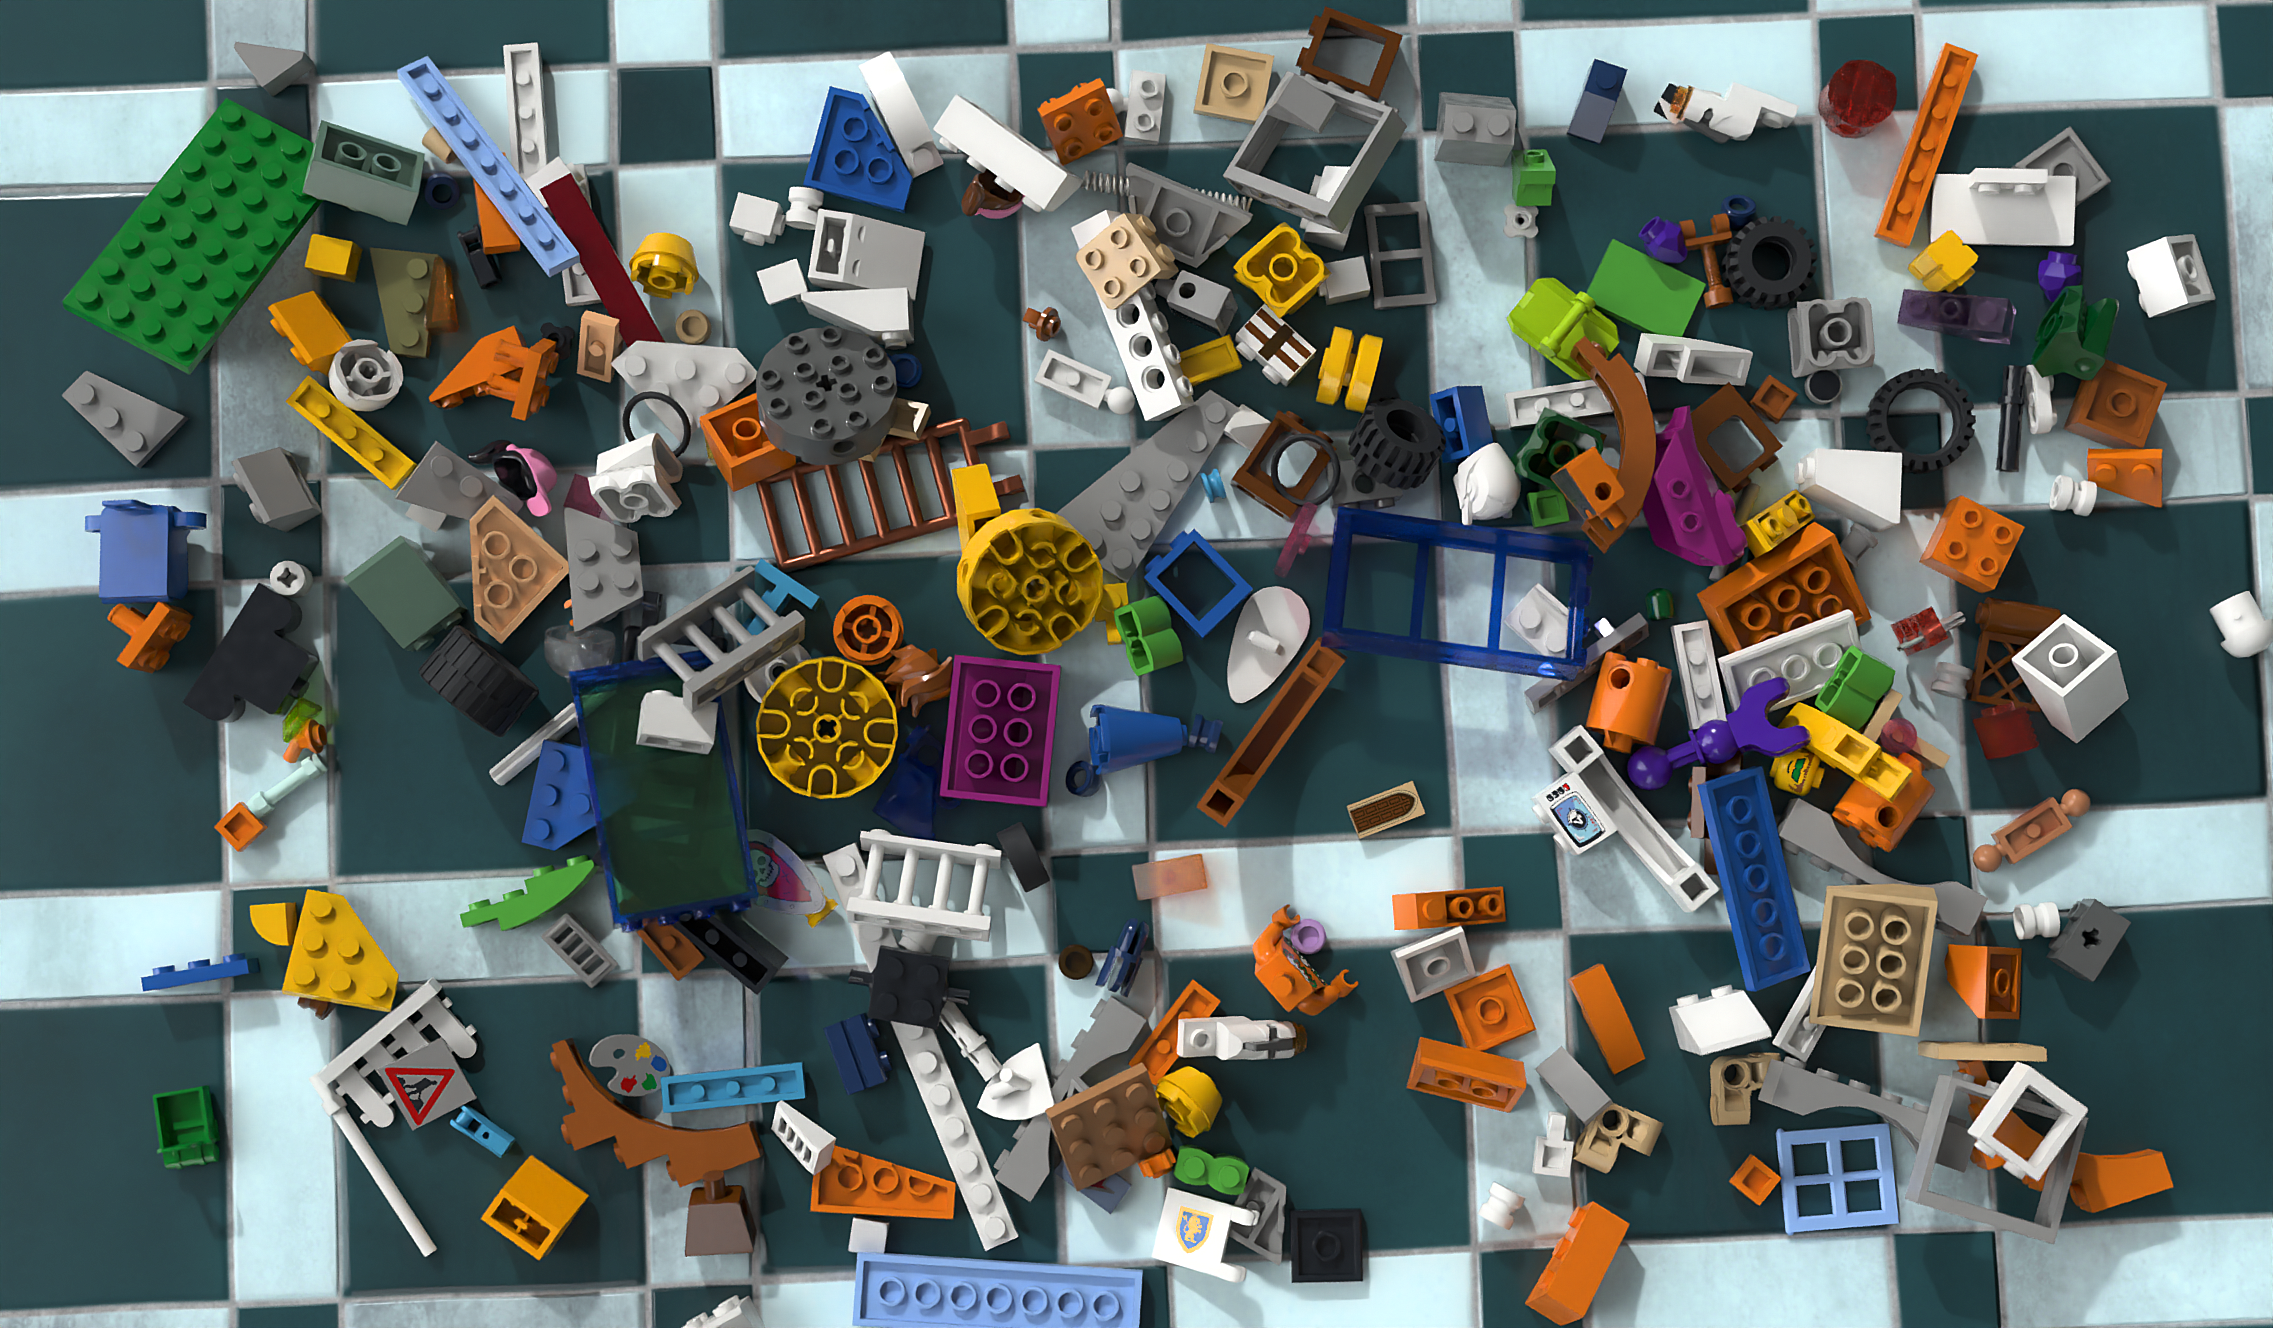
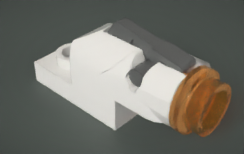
M1733 82L1726 91L1724 98L1720 97L1721 93L1701 90L1690 85L1687 88L1679 85L1672 99L1669 112L1676 114L1675 118L1682 120L1685 125L1693 130L1704 134L1719 144H1723L1730 138L1746 140L1752 133L1757 118H1761L1762 122L1769 127L1787 128L1794 120L1799 106Z
M1244 1016L1179 1019L1177 1054L1181 1057L1217 1056L1222 1060L1291 1058L1298 1053L1304 1052L1307 1045V1035L1304 1026L1296 1024L1294 1021H1252Z

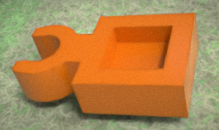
M1169 1146L1139 1161L1138 1165L1144 1177L1148 1176L1156 1179L1173 1170L1172 1164L1176 1162V1157Z

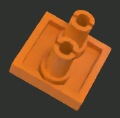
M1100 78L1090 83H1081L1080 88L1075 86L1070 93L1058 99L1051 98L1049 99L1050 103L1045 101L1038 108L1056 158L1062 166L1123 137L1106 87Z
M543 338L529 349L500 339L496 346L498 353L494 354V361L523 368L521 380L519 382L492 372L487 382L490 385L486 386L485 394L514 401L511 415L513 418L525 421L533 413H538L540 406L545 407L549 398L551 387L547 386L546 382L549 373L553 374L558 364L559 353H555L557 342Z
M158 602L148 616L135 607L128 609L121 603L117 604L110 611L107 620L130 635L131 640L116 660L129 669L148 673L161 669L168 661L170 656L168 652L174 643L181 641L189 632L191 627L189 623L194 616L183 608Z

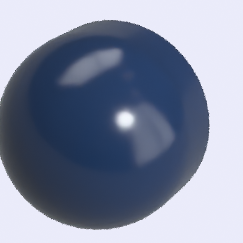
M435 173L425 181L423 191L429 205L443 210L451 208L457 203L460 190L452 176L446 173ZM438 184L450 186L452 189L450 198L445 201L436 199L432 195L433 188Z
M1731 195L1722 201L1720 214H1727L1730 229L1741 230L1747 224L1753 222L1756 213V203L1744 195ZM1740 204L1745 210L1737 211L1730 208V206Z
M1078 761L1071 765L1065 778L1068 791L1080 797H1089L1097 793L1102 784V775H1096L1095 773L1098 768L1086 761ZM1085 770L1087 775L1086 781L1081 787H1078L1075 783V775Z

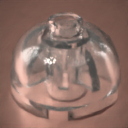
M569 625L551 627L545 631V659L555 673L567 678L568 683L584 685L588 683V679L597 678L609 669L615 653L616 637H613L614 633L609 630L593 626L587 628L585 634L574 637V631H569Z

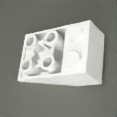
M819 209L808 278L812 286L843 291L907 288L912 301H915L926 233L852 213Z

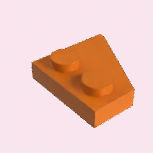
M2088 449V481L2095 482L2097 487L2155 507H2162L2163 449Z

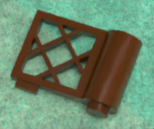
M1987 597L1984 603H1979L1975 613V622L1980 624L1981 632L1973 674L1965 685V689L1969 693L1968 700L2040 712L2041 708L2033 696L2031 703L2019 702L2011 689L2023 682L2022 677L2020 676L2007 684L1997 669L2009 662L2061 617L2060 610ZM1989 640L2002 642L2009 652L2007 656L1995 664L1987 656ZM2010 643L2021 646L2014 650ZM1986 663L1989 668L1983 672ZM1993 673L2002 689L1991 697L1979 695L1981 681ZM2007 693L2011 700L2002 699L2000 697Z

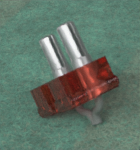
M1932 606L1918 613L1911 614L1891 624L1901 644L1897 647V650L1899 652L1904 650L1908 656L1935 646L1949 638L1947 632L1963 624L1966 618L1963 617L1950 624L1949 622L1964 614L1957 612L1948 618L1939 620Z

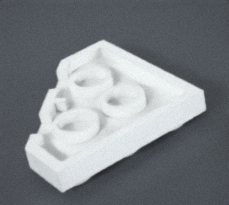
M636 341L610 363L637 394L649 391L660 392L677 401L689 418L691 434L701 426L699 417L724 407L753 382L757 374L754 367L737 348ZM644 399L643 401L682 443L684 427L680 416L673 407L658 399Z

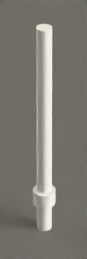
M316 1073L309 1080L323 1100L321 1106L328 1116L332 1115L424 1257L437 1250L433 1241L346 1110L345 1106H347L344 1098L336 1094L330 1084L326 1086L317 1076L318 1073Z

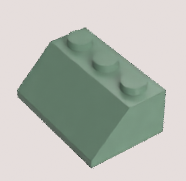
M321 120L302 193L312 195L319 200H327L346 206L354 211H362L381 217L388 222H396L407 226L419 194L425 154Z

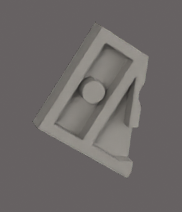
M1254 1167L1246 1181L1244 1192L1238 1195L1233 1205L1258 1211L1260 1213L1257 1225L1247 1226L1232 1221L1229 1232L1231 1238L1277 1265H1280L1282 1261L1286 1185Z

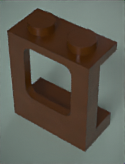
M1730 382L1691 413L1697 450L1705 460L1714 478L1722 486L1719 490L1724 494L1731 489L1735 494L1752 481L1748 475L1756 468L1763 472L1779 459L1775 453L1783 445ZM1732 416L1738 417L1764 448V452L1739 473L1732 472L1707 441L1708 435Z
M1278 410L1273 421L1244 464L1233 476L1231 485L1289 522L1298 506L1277 492L1271 476L1261 470L1262 461L1283 432H1290L1293 435L1305 433L1317 435L1326 440L1331 446L1334 441L1319 430L1313 433L1303 426L1304 420L1293 412L1287 411L1284 414ZM1311 441L1303 442L1315 449L1316 457L1294 488H1287L1281 484L1289 495L1300 500H1304L1327 463L1331 460L1329 454L1322 446Z

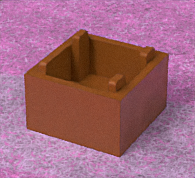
M2105 360L2104 365L2091 380H2081L2063 429L2113 449H2142L2167 383Z

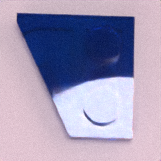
M908 754L899 765L872 811L911 838L934 841L933 817L936 815L937 804L934 793L937 790L938 773Z

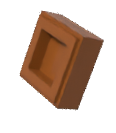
M1768 375L1748 405L1777 424L1798 394L1771 375Z

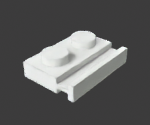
M1539 583L1531 589L1503 620L1507 626L1544 659L1548 657L1556 667L1590 630Z

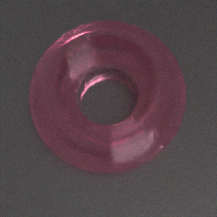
M1895 718L1884 724L1881 729L1880 738L1883 746L1888 751L1901 754L1910 751L1917 741V731L1910 721L1903 718ZM1896 729L1900 730L1903 734V739L1900 743L1894 741L1892 737Z

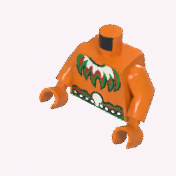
M1287 904L1272 915L1273 923L1267 926L1253 945L1252 952L1256 959L1255 975L1288 1012L1299 1009L1305 1014L1317 1015L1338 1000V996L1346 997L1358 985V981L1351 985L1344 980V976L1349 972L1347 969L1342 970L1331 981L1330 985L1320 977L1283 935V931H1286L1300 921L1299 914L1291 919L1288 917L1287 909L1290 907V904Z

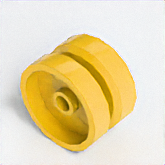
M1335 326L1329 348L1326 347L1318 376V379L1321 380L1316 402L1333 406L1339 399L1343 385L1347 386L1344 400L1346 409L1364 413L1374 380L1383 338L1365 334L1360 339L1356 354L1351 353L1354 341L1352 330Z

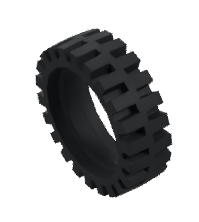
M1920 368L1912 369L1908 372H1903L1880 387L1868 405L1870 409L1866 413L1865 421H1868V426L1865 429L1866 435L1871 436L1869 441L1871 447H1875L1878 452L1902 453V472L1930 473L1948 466L1968 448L1969 440L1974 435L1975 429H1972V425L1976 423V415L1971 413L1974 409L1973 402L1967 401L1966 397L1969 394L1966 389L1961 390L1958 387L1960 383L1955 378L1948 379V374L1944 372L1935 373L1934 369L1928 368L1920 370ZM1921 388L1933 391L1944 399L1951 410L1953 419L1951 437L1944 447L1935 453L1926 455L1909 453L1898 446L1889 433L1887 423L1889 407L1897 395L1905 390Z

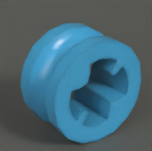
M1217 468L1213 469L1210 475L1200 474L1209 503H1213L1216 497L1227 498Z

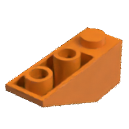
M511 326L481 338L428 397L430 402L438 408L451 409L461 405L463 399L475 394L477 397L488 395L485 394L486 386L490 385L487 382L492 372L520 382L523 368L494 361V354L498 353L496 346L500 339L527 348L522 332L515 326Z
M1503 886L1392 895L1394 930L1506 922Z

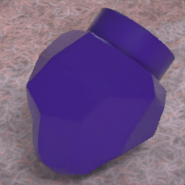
M1657 216L1651 219L1640 231L1639 237L1644 241L1643 245L1649 257L1669 264L1682 263L1686 259L1688 251L1684 245V236L1680 225L1669 220L1663 221Z
M2049 251L2048 260H2042L2039 263V285L2050 302L2056 300L2064 287L2077 286L2080 283L2082 276L2080 265L2076 264L2077 254Z

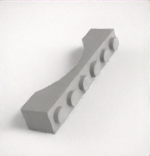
M1799 798L1789 800L1777 824L1783 850L1794 855H1798L1800 851L1811 857L1809 863L1826 872H1829L1832 868L1842 873L1841 880L1849 885L1904 884L1934 888L1938 899L1935 919L1937 926L1935 929L1948 937L1955 939L1956 935L1969 936L1988 900L1987 897L1957 881L1918 885L1898 881L1879 873L1864 863L1847 846L1838 833L1830 814Z
M1110 996L1107 1002L1101 998L1090 1015L1095 1021L1089 1031L1081 1029L1071 1044V1047L1076 1050L1068 1062L1062 1058L1051 1077L1056 1079L1055 1084L1051 1088L1055 1104L1063 1100L1068 1092L1072 1077H1080L1092 1066L1104 1059L1127 1051L1147 1021V1018L1113 996ZM1046 1113L1033 1117L1030 1122L1023 1120L1012 1136L1018 1140L1012 1151L1009 1152L1004 1149L993 1166L999 1170L994 1179L1031 1202L1051 1169L1049 1155L1051 1125Z
M1787 1056L1784 1062L1771 1059L1758 1100L1803 1116L1819 1109L1836 1106L1866 1108L1881 1115L1894 1125L1908 1140L1917 1155L1930 1107L1915 1102L1912 1108L1901 1105L1902 1097L1882 1091L1881 1096L1878 1097L1869 1093L1871 1086L1851 1079L1848 1085L1837 1082L1838 1074L1818 1068L1816 1074L1805 1070L1807 1063ZM1948 1114L1935 1161L1937 1164L1963 1173L1966 1171L1976 1140L1967 1133L1969 1129L1965 1128L1966 1120Z

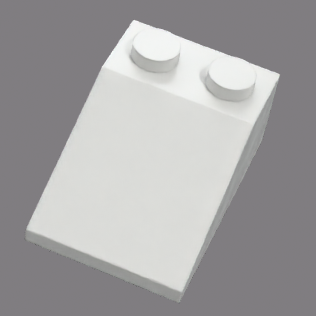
M907 288L801 292V300L807 311L815 317L840 328L861 333L873 342L885 345L886 349L906 348V343H914L913 302Z
M1732 985L1712 989V996L1699 999L1697 994L1678 998V1005L1669 1007L1680 1049L1699 1055L1772 1036L1770 1028L1743 990H1733Z

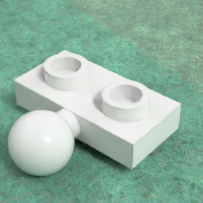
M1132 69L1128 98L1123 97L1121 92L1116 89H1106L1115 115H1118L1121 111L1126 112L1123 140L1152 145L1158 144L1166 74Z

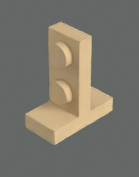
M1891 688L1876 701L1873 717L1858 730V733L1876 743L1878 738H1881L1880 744L1890 751L1899 753L1901 750L1910 754L1926 767L1925 771L1944 768L1950 758L1948 754L1889 720L1903 697L1902 694Z

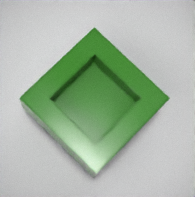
M1548 489L1526 495L1533 529L1568 523L1570 521L1564 494Z

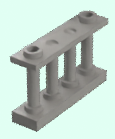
M751 565L740 572L732 573L723 583L656 626H649L637 637L638 658L642 662L657 653L685 682L683 683V704L691 713H694L804 640L805 618L797 610L786 617H779L754 592L755 569ZM742 599L769 628L758 635H751L726 608ZM714 617L741 646L731 653H723L698 626ZM686 635L713 664L702 672H695L669 645Z

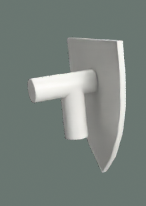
M1039 1043L1022 1050L1002 1065L1004 1068L994 1075L985 1087L977 1108L993 1117L1005 1120H1026L1046 1113L1045 1109L1055 1105Z

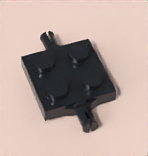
M884 945L879 947L877 964L872 973L851 969L848 984L869 987L870 1004L867 1017L936 1030L939 1028L941 1012L946 1002L950 1001L968 1005L970 990L950 987L948 978L950 957Z

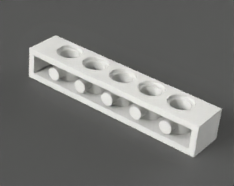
M1105 210L1071 227L1079 250L1120 217L1121 212ZM1149 282L1115 310L1108 309L1096 292L1145 421H1160L1195 405L1191 396L1193 395V387L1189 379L1183 375L1179 365L1181 357L1178 349L1171 343L1167 334L1168 323L1165 316L1157 308L1154 300L1156 293L1152 283ZM1137 306L1140 316L1135 323L1132 318V312ZM1148 338L1152 342V351L1149 355L1146 354L1144 349ZM1160 371L1165 376V382L1162 387L1157 383V375Z

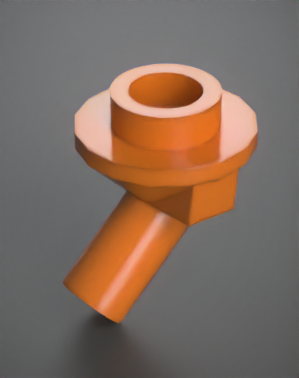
M314 719L308 720L301 733L296 734L292 738L283 755V759L289 763H296L303 748H307L315 754L321 753L324 745L327 744V733L322 724L319 725Z

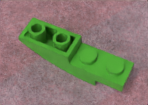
M587 855L567 860L568 867L555 870L554 866L550 865L533 870L534 877L524 880L528 894H524V890L519 889L503 894L504 901L491 905L490 900L486 899L469 904L470 911L459 914L463 928L478 926L497 919L501 931H510L529 924L552 912L577 894L591 880L600 866L593 860H589Z

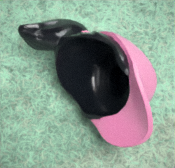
M496 440L482 449L467 455V459L476 465L492 464L499 480L514 490L521 501L526 502L533 515L542 517L551 512L552 507L547 494L557 483V473L550 461L542 453L533 449L518 448L508 440Z

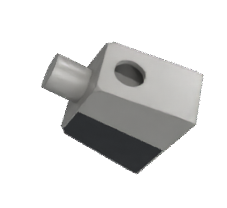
M1182 270L1177 280L1173 278L1158 279L1154 287L1157 295L1167 299V303L1174 315L1219 337L1225 335L1238 309L1231 289Z

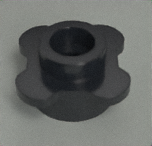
M550 322L544 323L540 329L542 332L541 339L546 338L553 341L554 338H558L559 342L556 344L555 353H559L560 360L568 359L571 355L572 339L575 337L574 330L570 326L560 328L555 327Z

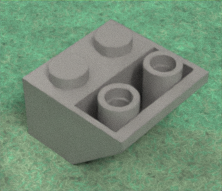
M277 447L237 458L231 462L236 470L233 478L242 492H248L253 502L249 505L250 510L259 523L264 522V524L269 525L271 528L274 527L283 532H288L323 513L291 452Z

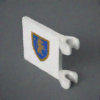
M1168 1187L1152 1258L1214 1275L1230 1282H1242L1245 1280L1246 1268L1223 1262L1231 1224L1234 1221L1247 1226L1257 1225L1260 1213L1253 1209L1235 1206Z

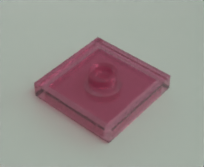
M1304 502L1273 570L1274 574L1285 578L1296 554L1304 555L1312 538L1306 532L1318 506Z

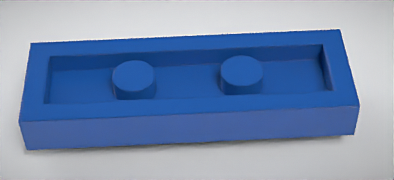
M245 953L223 956V963L210 965V959L188 962L187 970L175 971V965L153 968V975L141 977V983L144 992L257 973L260 970L258 958L246 959Z

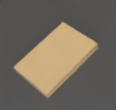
M1920 1041L1918 1043V1055L1935 1059L2047 1062V1049L2042 1046L2025 1043Z

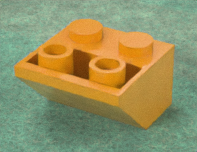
M312 290L273 303L267 307L275 317L270 320L275 330L283 338L287 337L294 344V347L290 350L302 366L307 365L312 372L318 370L329 377L328 373L334 356L346 343L353 341V339L323 297Z
M530 1155L500 1190L481 1217V1220L536 1259L541 1260L550 1253L590 1195L542 1161Z

